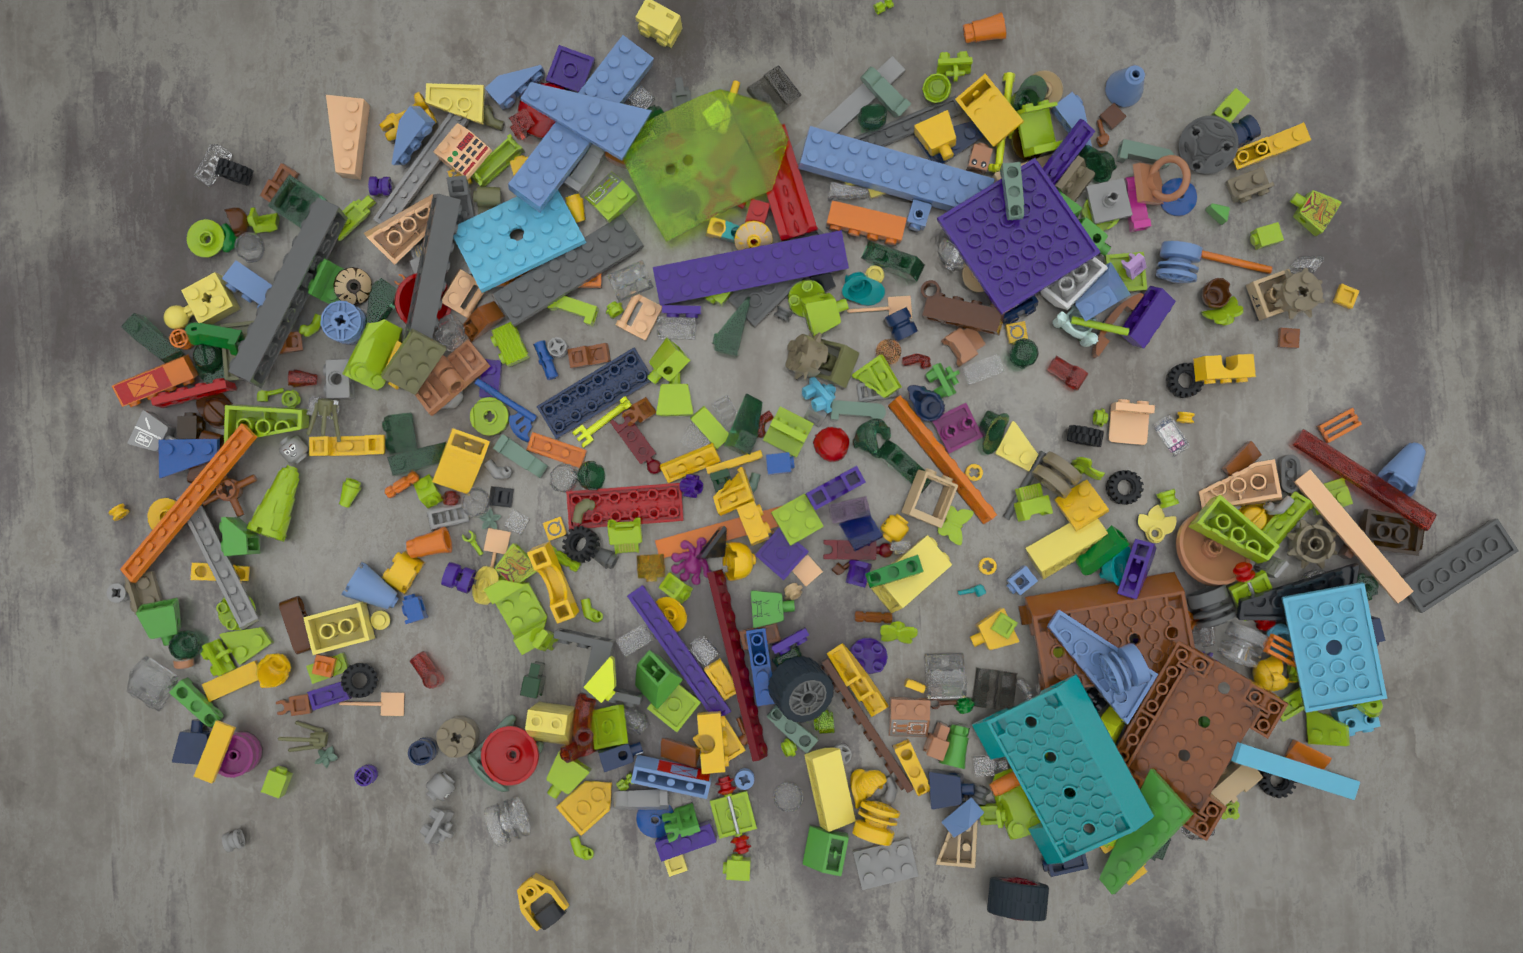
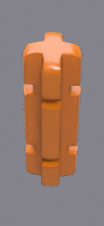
M415 471L407 474L408 476H404L393 483V486L390 485L385 488V494L388 498L396 496V493H400L410 487L411 483L414 484L419 481V475Z

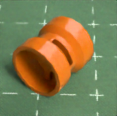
M175 329L171 332L169 340L174 347L183 350L193 348L194 345L189 342L185 330Z

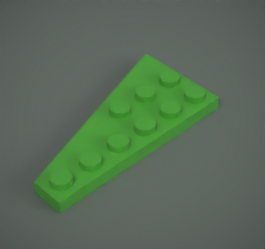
M1150 769L1141 788V792L1154 817L1136 831L1117 839L1099 878L1111 894H1116L1194 814L1155 769Z

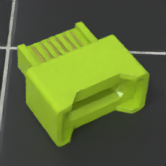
M1040 483L1015 489L1018 502L1013 504L1018 522L1030 520L1033 514L1039 513L1043 516L1053 513L1049 495H1043Z
M635 518L630 522L608 520L609 544L614 545L615 554L639 553V543H642L643 537L641 518Z

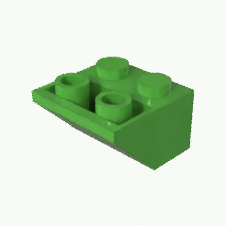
M221 517L219 524L223 541H221V551L224 553V556L260 554L259 534L246 529L247 524L239 517Z
M649 650L637 664L635 686L656 709H659L683 679L661 656Z
M810 826L802 865L822 873L842 876L849 840L848 833L835 830L828 832L823 828Z

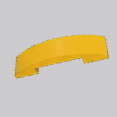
M385 435L340 436V443L337 442V437H309V456L385 454Z

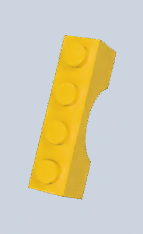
M551 542L533 547L527 554L534 571L541 575L546 584L550 598V608L557 624L574 618L579 613V608Z

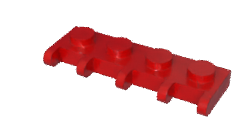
M225 378L214 379L213 383L210 384L198 383L193 388L181 387L177 388L176 392L158 393V396L151 398V403L153 406L166 408L170 405L182 404L195 399L199 400L211 395L236 391L237 387L235 383L227 381Z

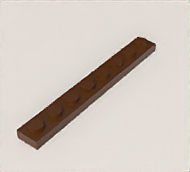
M827 657L822 660L823 666L821 668L834 681L832 684L837 693L841 692L844 696L842 701L846 708H852L854 711L853 718L858 726L862 724L865 728L863 733L868 741L873 740L876 747L874 750L879 758L883 756L887 763L884 765L889 773L892 774L894 772L898 778L895 782L900 790L905 789L907 793L914 789L912 784L843 682L829 658Z

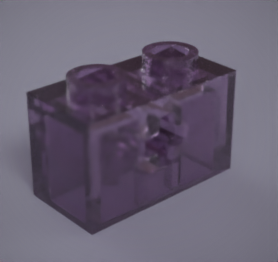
M867 496L828 505L832 524L871 515Z

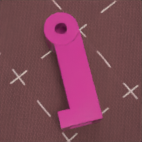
M1134 176L1126 177L1124 181L1132 211V216L1128 217L1129 231L1147 230L1152 225L1151 220L1148 218L1146 204L1137 202Z

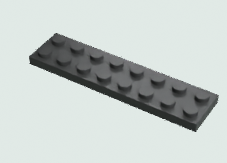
M623 214L584 237L585 244L537 266L493 293L494 298L514 327L644 247Z

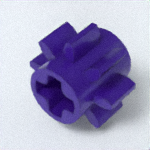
M686 474V478L681 480L680 490L684 492V497L697 498V494L703 491V482L699 480L700 476Z

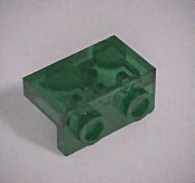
M412 413L392 414L384 417L382 427L383 431L386 432L385 446L390 455L418 450Z

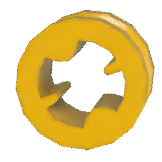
M1177 412L1179 418L1176 422L1194 424L1192 420L1195 417L1194 413Z
M971 464L965 469V474L969 477L970 481H977L981 479L983 470L979 465ZM970 468H972L973 470L977 468L979 471L977 474L979 475L977 477H971L969 475V473H971V471H969Z
M122 503L112 508L108 514L113 516L114 521H118L128 515L129 510L125 509V505Z
M985 557L979 561L978 568L981 573L990 575L996 571L997 564L994 559ZM987 560L988 563L992 564V568H989L990 571L988 572L982 567Z

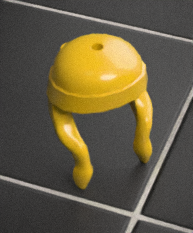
M1273 656L1263 659L1253 666L1252 675L1254 682L1271 692L1285 689L1288 683H1297L1289 681V678H1285L1282 675L1284 669L1283 662Z

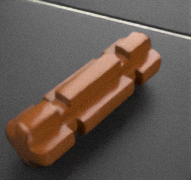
M856 611L855 621L873 623L884 621V623H892V613H863V611Z

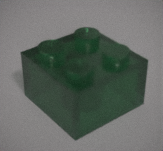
M288 175L268 204V207L298 227H301L302 221L307 219L310 213L309 208L311 204L316 201L317 197L325 201L328 200L293 176Z

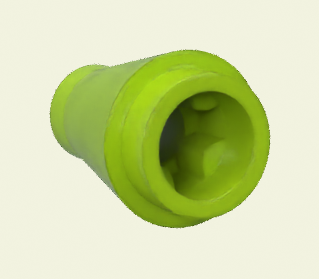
M346 478L343 481L339 501L341 506L350 508L351 503L361 490V482L352 478Z

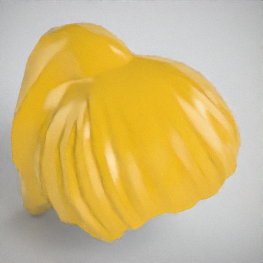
M856 769L851 774L850 783L856 809L860 807L861 800L871 797L877 789H883V785L887 782L884 773L879 770L866 771Z

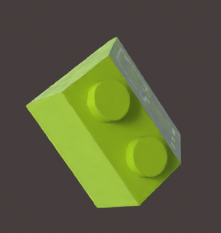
M612 171L584 197L608 223L622 215L638 200L633 190Z

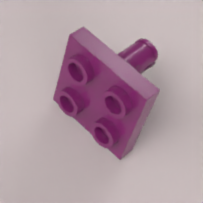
M967 403L944 413L936 421H932L948 454L983 437Z

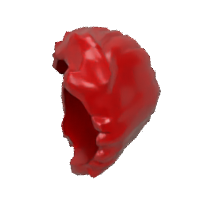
M826 427L818 432V434H815L813 444L816 453L829 462H836L842 460L847 454L849 438L842 428Z

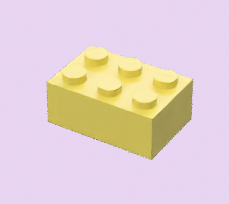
M364 602L303 617L313 655L375 639L367 603Z

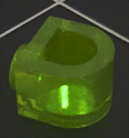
M828 709L818 719H814L815 730H819V734L835 733L833 712H829Z

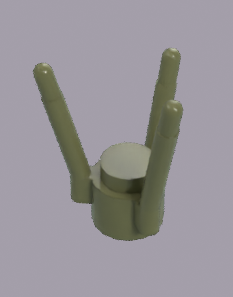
M319 398L318 403L314 404V411L306 433L308 436L311 434L318 411L319 415H322L321 435L324 436L327 416H331L332 412L337 442H341L336 412L337 405L334 404V400Z
M296 721L295 724L315 731V733L310 734V738L278 737L279 741L309 742V744H312L289 748L288 752L322 749L328 743V732H324V728H318Z

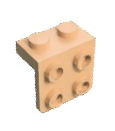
M1118 399V402L1112 403L1108 440L1114 443L1145 445L1148 437L1149 415L1154 413L1155 405H1149L1148 401H1137V404H1133L1127 399Z

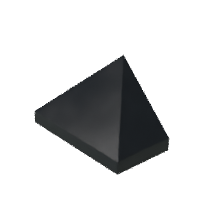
M725 526L719 527L697 555L696 558L698 560L725 557L727 528Z

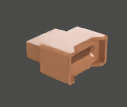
M961 327L941 340L955 354L958 367L977 356V350L986 345L978 331L971 329L963 330Z
M937 721L934 733L929 732L923 751L927 752V756L941 761L944 760L950 744L947 740L950 727L947 724Z

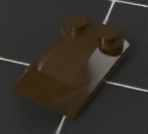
M1364 509L1360 516L1359 527L1378 550L1419 556V551L1423 548L1424 518Z

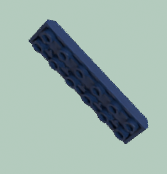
M635 347L536 407L554 437L558 439L620 402L619 400L623 397H628L651 383L647 378L650 372Z

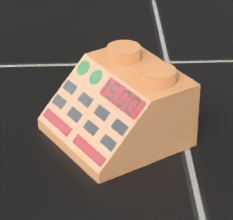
M457 123L433 152L446 166L460 175H466L467 179H469L492 150L472 132Z

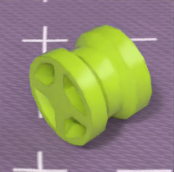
M1175 488L1156 494L1157 498L1160 499L1161 509L1179 504V500L1175 497Z

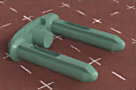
M514 715L505 717L493 731L506 726H514L516 717ZM486 737L473 752L468 753V762L484 782L498 791L507 792L509 791V786L493 781L486 774L482 766L481 750L487 739ZM538 741L536 742V744L538 746L540 754L543 750L544 743Z

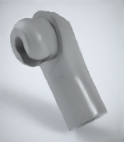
M463 391L441 409L456 408L463 400Z
M1287 495L1279 504L1268 501L1264 504L1263 508L1269 515L1283 514L1295 501Z

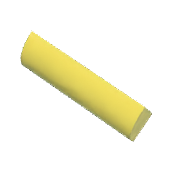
M1099 519L1094 520L1078 531H1075L1072 525L1068 523L1026 547V551L1040 576L1045 579L1075 562L1078 556L1086 553L1108 533Z
M833 747L822 748L804 754L820 827L830 832L855 822L840 749Z

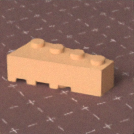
M326 95L335 172L342 178L361 180L370 105L361 98Z
M433 194L364 233L394 265L425 236Z

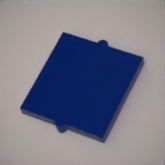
M868 510L852 515L851 518L840 523V527L854 551L870 546L871 543L883 537Z

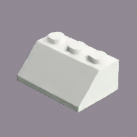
M1093 258L1040 291L1041 296L1055 307L1068 310L1108 267L1097 258Z

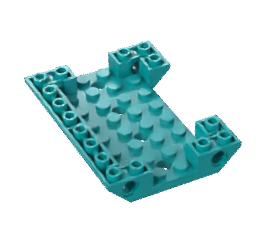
M1077 674L1042 690L1039 695L1010 709H1002L972 724L990 760L1006 757L1041 823L1030 827L1028 830L1047 864L1064 863L1136 831L1154 817L1152 810ZM1029 716L1034 717L1037 720V724L1029 726L1026 723V718ZM1053 752L1056 755V760L1048 761L1045 758V754ZM1066 788H1073L1076 795L1068 797L1064 790ZM1087 823L1094 825L1095 831L1091 833L1086 832L1084 825Z

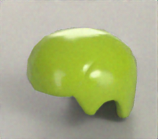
M940 73L931 74L927 77L922 88L925 99L933 103L945 101L952 89L948 77Z

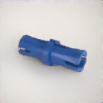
M545 340L534 343L533 346L539 357V365H542L547 380L558 377L559 375L553 363V356L550 355Z

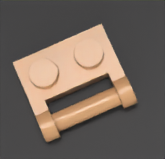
M459 269L441 299L443 304L469 318L484 292L482 293L478 287L466 309L461 308L460 306L473 285L477 287L478 285L473 276Z
M632 291L631 299L621 319L617 320L615 325L646 341L662 311V306ZM639 301L643 304L632 326H629L627 322Z

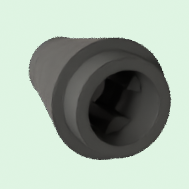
M597 546L596 548L599 551L598 553L594 552L596 556L593 559L605 569H612L617 563L618 555L614 551Z

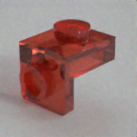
M522 109L509 117L513 124L510 128L514 135H520L522 140L527 138L528 134L526 131L535 126L527 110Z

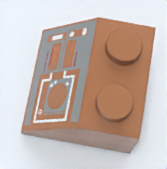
M890 697L889 736L927 737L930 723V700L928 698Z

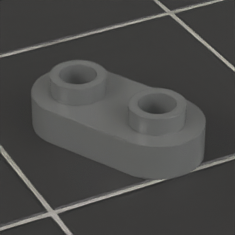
M1285 455L1279 460L1280 488L1285 493L1298 491L1299 488L1294 481L1301 476L1300 460L1295 455ZM1287 461L1291 464L1289 468L1286 467ZM1287 480L1291 482L1290 487L1286 486Z

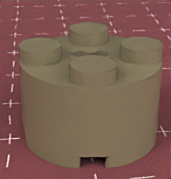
M455 716L447 720L437 731L438 747L448 757L458 758L465 756L478 743L480 737L478 725L474 720L464 716ZM461 734L462 737L460 739H456L455 736Z

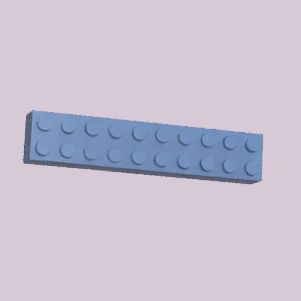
M622 35L578 93L624 104L653 66L654 58ZM555 122L508 183L509 191L541 213L593 143Z
M812 126L809 127L798 169L910 201L915 199L946 211L951 210L994 183V178Z

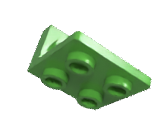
M324 258L323 262H320L317 266L315 278L308 285V294L328 304L341 301L334 293L333 283L336 275L344 268Z

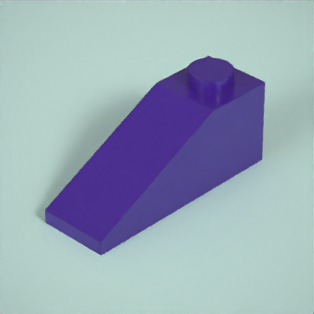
M1135 538L1117 594L1137 600L1157 549L1155 544Z

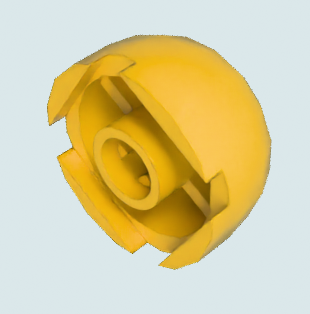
M727 542L725 557H722L723 566L727 565L728 572H725V575L729 581L744 579L750 575L753 565L756 564L755 554L743 543Z

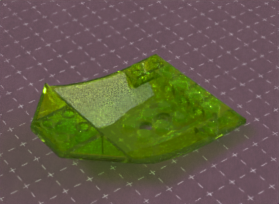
M718 89L687 101L647 121L623 161L646 208L664 239L668 242L737 205L771 191L784 155L788 137L771 104ZM686 155H692L694 158L693 163L689 166L683 163V158ZM670 164H674L676 167L673 174L666 173V167Z

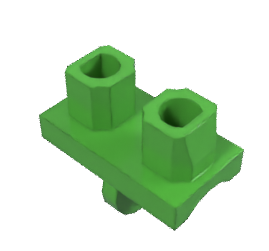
M941 363L933 365V369L928 371L926 376L930 383L939 379L942 384L934 389V391L941 397L947 395L949 397L956 394L957 392L952 383L954 385L959 383L956 378L960 374L959 370L953 372L951 366L944 369Z

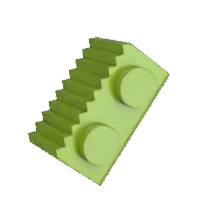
M511 322L491 330L493 336L490 338L494 346H498L501 353L498 356L502 364L506 363L508 367H511L530 358L517 327H514Z

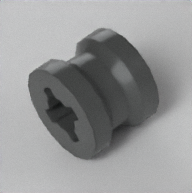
M975 784V795H968L967 798L972 797L976 803L986 805V796L990 794L991 790Z

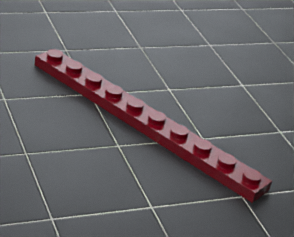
M723 569L708 572L707 576L752 761H760L768 756V748L764 742L762 725L759 722L758 708L753 697L754 690L750 685L749 670L745 664V654L741 648L740 634L735 623L736 617L732 611L731 596L726 586V576L723 573Z

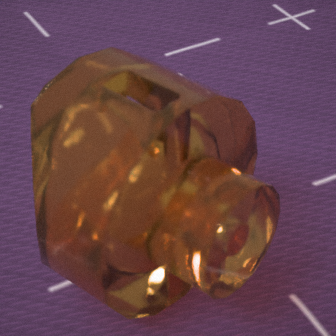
M882 340L876 347L875 357L883 355L889 365L895 364L900 359L901 347L895 340Z

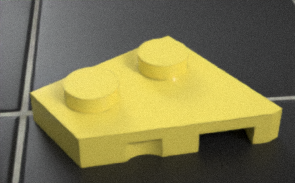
M1014 421L1010 423L994 453L1027 472L1030 471L1038 456V453Z

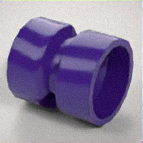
M449 562L444 571L441 585L449 588L456 587L457 591L468 594L473 586L476 570L468 567L462 569L461 565Z

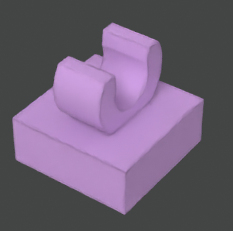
M1130 253L1129 262L1121 261L1127 276L1132 280L1147 268L1145 258L1140 253L1136 256Z

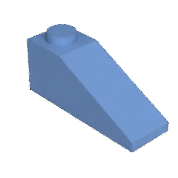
M1073 92L1051 109V112L1067 133L1071 131L1079 119L1087 122L1085 109L1082 105L1083 102ZM1091 139L1081 150L1084 155H1087L1092 149Z

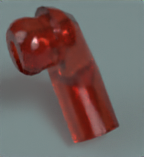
M916 353L903 357L905 366L921 363L922 369L931 367L929 356Z
M770 410L757 417L754 421L753 432L758 438L766 435L764 430L765 424L774 418Z

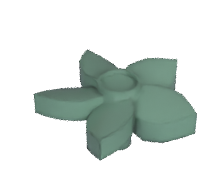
M491 508L487 510L486 515H479V519L484 521L482 529L488 528L489 525L493 529H497L495 521L499 520L501 515H493Z
M333 746L327 748L326 751L318 750L320 758L314 763H323L325 768H328L330 762L337 760L338 757L334 754Z

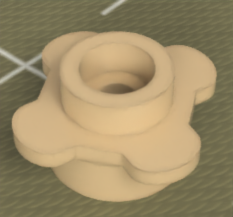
M792 583L785 587V600L799 598L802 594V585L798 586L797 583Z

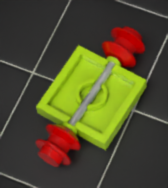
M1240 562L1233 569V573L1237 575L1236 580L1238 583L1228 589L1236 608H1238L1239 599L1273 589L1266 572L1261 570L1255 573L1254 570H1251V563ZM1254 620L1257 623V629L1268 631L1276 623L1275 620Z
M729 775L718 778V782L715 785H720V790L717 793L724 796L710 800L719 839L735 835L730 841L736 846L733 852L744 854L749 851L748 848L751 845L746 842L749 836L742 835V833L757 829L748 791L745 790L732 794L736 789V786L731 785L734 778H730Z

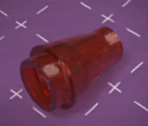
M297 369L289 370L288 386L296 388L317 385V374Z

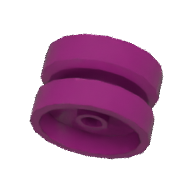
M235 732L218 774L224 777L235 778L252 771L262 758L260 741L248 732Z

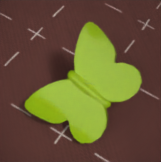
M1232 296L1227 305L1222 308L1201 311L1204 317L1214 320L1216 324L1229 325L1234 322V317L1243 314L1244 309L1242 306H1238L1236 297Z
M950 506L942 528L938 527L937 532L941 536L948 535L950 541L956 545H961L963 539L962 525L971 519L974 512L967 509L957 511L955 507Z
M892 622L890 625H882L880 627L881 641L888 642L898 639L902 643L911 644L912 638L917 636L918 630L914 627H906L903 622Z

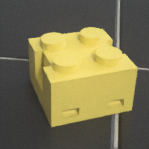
M645 0L635 17L636 21L639 22L638 29L640 34L647 38L652 37L656 39V42L663 47L667 45L672 48L683 29L679 14L653 0Z

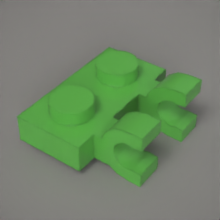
M693 803L675 808L673 813L662 814L663 822L670 821L664 824L666 833L673 832L667 835L669 843L675 841L679 834H681V837L700 832Z

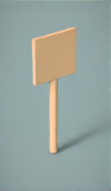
M911 296L888 297L887 307L848 309L847 312L889 310L890 315L907 307L912 318Z
M488 528L484 551L493 552L490 567L494 568L497 553H506L511 532Z
M806 555L792 572L807 586L823 571L809 555Z
M381 692V702L342 701L339 702V705L381 706V716H404L405 693Z

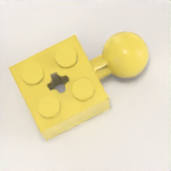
M214 272L181 290L188 305L185 307L177 305L169 307L164 313V322L173 330L183 329L188 325L190 317L194 315L198 323L213 325L239 311L241 308L232 291L225 286L227 282L222 279L223 276Z

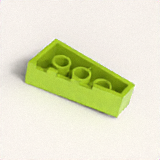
M237 404L225 405L224 444L241 423L247 425L257 438L306 429L309 426V409Z
M1221 495L1211 498L1188 526L1257 564L1269 561L1280 547Z

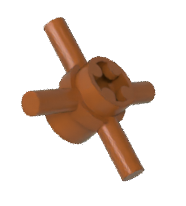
M253 474L240 481H236L235 479L228 478L226 475L216 486V492L210 494L202 504L205 506L217 499L230 501L237 518L245 514L238 498L243 494V487L256 482L257 478ZM232 485L233 489H230L228 493L226 490L227 486Z

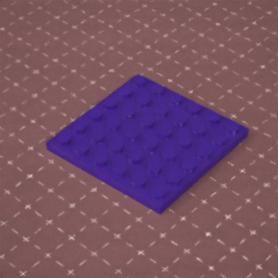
M1036 158L1021 166L1024 197L1023 219L1007 220L1002 178L937 218L938 223L1001 315L1101 253Z

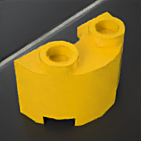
M404 551L402 554L398 552L392 560L394 564L391 569L388 568L384 572L382 578L391 587L406 595L414 578L419 574L425 562L418 557L411 558L407 551Z

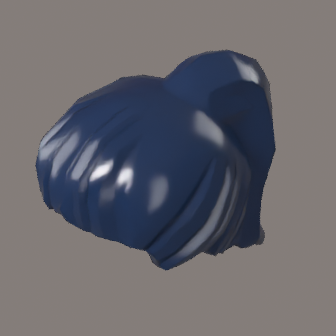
M908 386L909 399L913 402V407L918 417L924 421L932 422L944 414L945 404L939 394L927 390L925 386Z

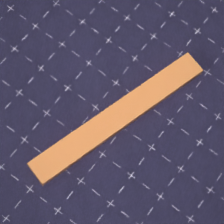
M1311 469L1294 481L1296 486L1307 499L1311 500L1313 506L1396 604L1414 592Z

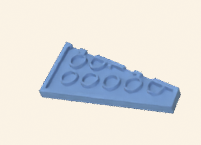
M530 82L521 97L522 102L621 161L652 113V110Z
M1057 610L1047 627L1123 722L1128 725L1158 674L1149 669V682L1138 687L1131 683V690H1124L1122 694L1116 695L1102 674L1099 657L1102 655L1108 656V653L1111 651L1118 655V648L1067 614Z

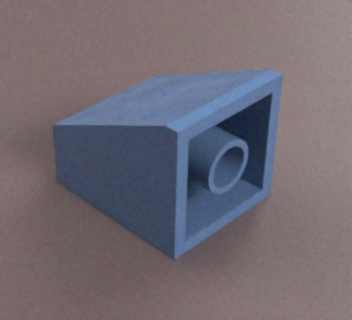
M1111 262L1106 264L1108 269L1076 301V307L1085 321L1131 295Z

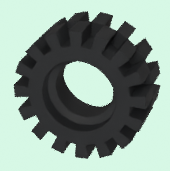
M219 158L215 170L216 175L247 186L250 185L254 170L242 164Z
M1186 362L1176 365L1167 374V388L1170 387V393H1174L1176 397L1188 398L1194 396L1204 386L1202 381L1195 382L1193 363ZM1182 373H1187L1192 378V384L1188 388H1184L1179 384L1178 379Z
M1069 425L1067 441L1080 445L1101 447L1104 431L1087 426Z
M1131 470L1115 472L1107 480V495L1111 497L1112 501L1122 505L1138 501L1137 499L1142 496L1141 492L1144 491V488H1142L1144 484L1140 481L1141 477L1137 476V473L1131 472ZM1122 480L1129 481L1132 486L1131 492L1127 495H1123L1118 491V484Z
M575 526L574 530H568L570 534L566 533L567 539L562 541L565 543V545H562V549L565 550L563 551L564 554L579 563H585V560L587 562L591 561L590 557L594 558L596 556L594 552L598 553L599 551L596 547H600V543L597 542L599 541V537L596 536L597 534L584 526ZM582 538H585L586 543L584 548L580 551H577L576 546L578 541Z
M366 663L350 665L341 676L343 691L353 698L367 697L377 687V673L373 667ZM356 673H363L367 678V683L362 688H356L352 684V677Z
M1261 772L1263 778L1258 782L1261 785L1259 787L1266 794L1274 798H1286L1288 793H1293L1291 791L1292 788L1296 789L1294 783L1297 782L1284 778L1281 786L1274 787L1270 781L1273 774Z

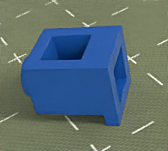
M415 593L404 596L402 612L408 618V620L404 621L405 624L428 618L422 596L416 597Z

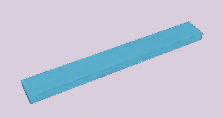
M1239 742L1236 744L1231 760L1244 766L1355 800L1360 781Z

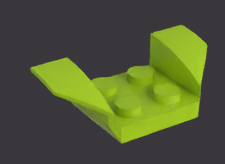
M499 580L485 588L484 591L492 604H496L514 635L513 641L521 655L534 649L535 647L532 646L535 641L534 638L538 632L544 629L547 613L530 583Z

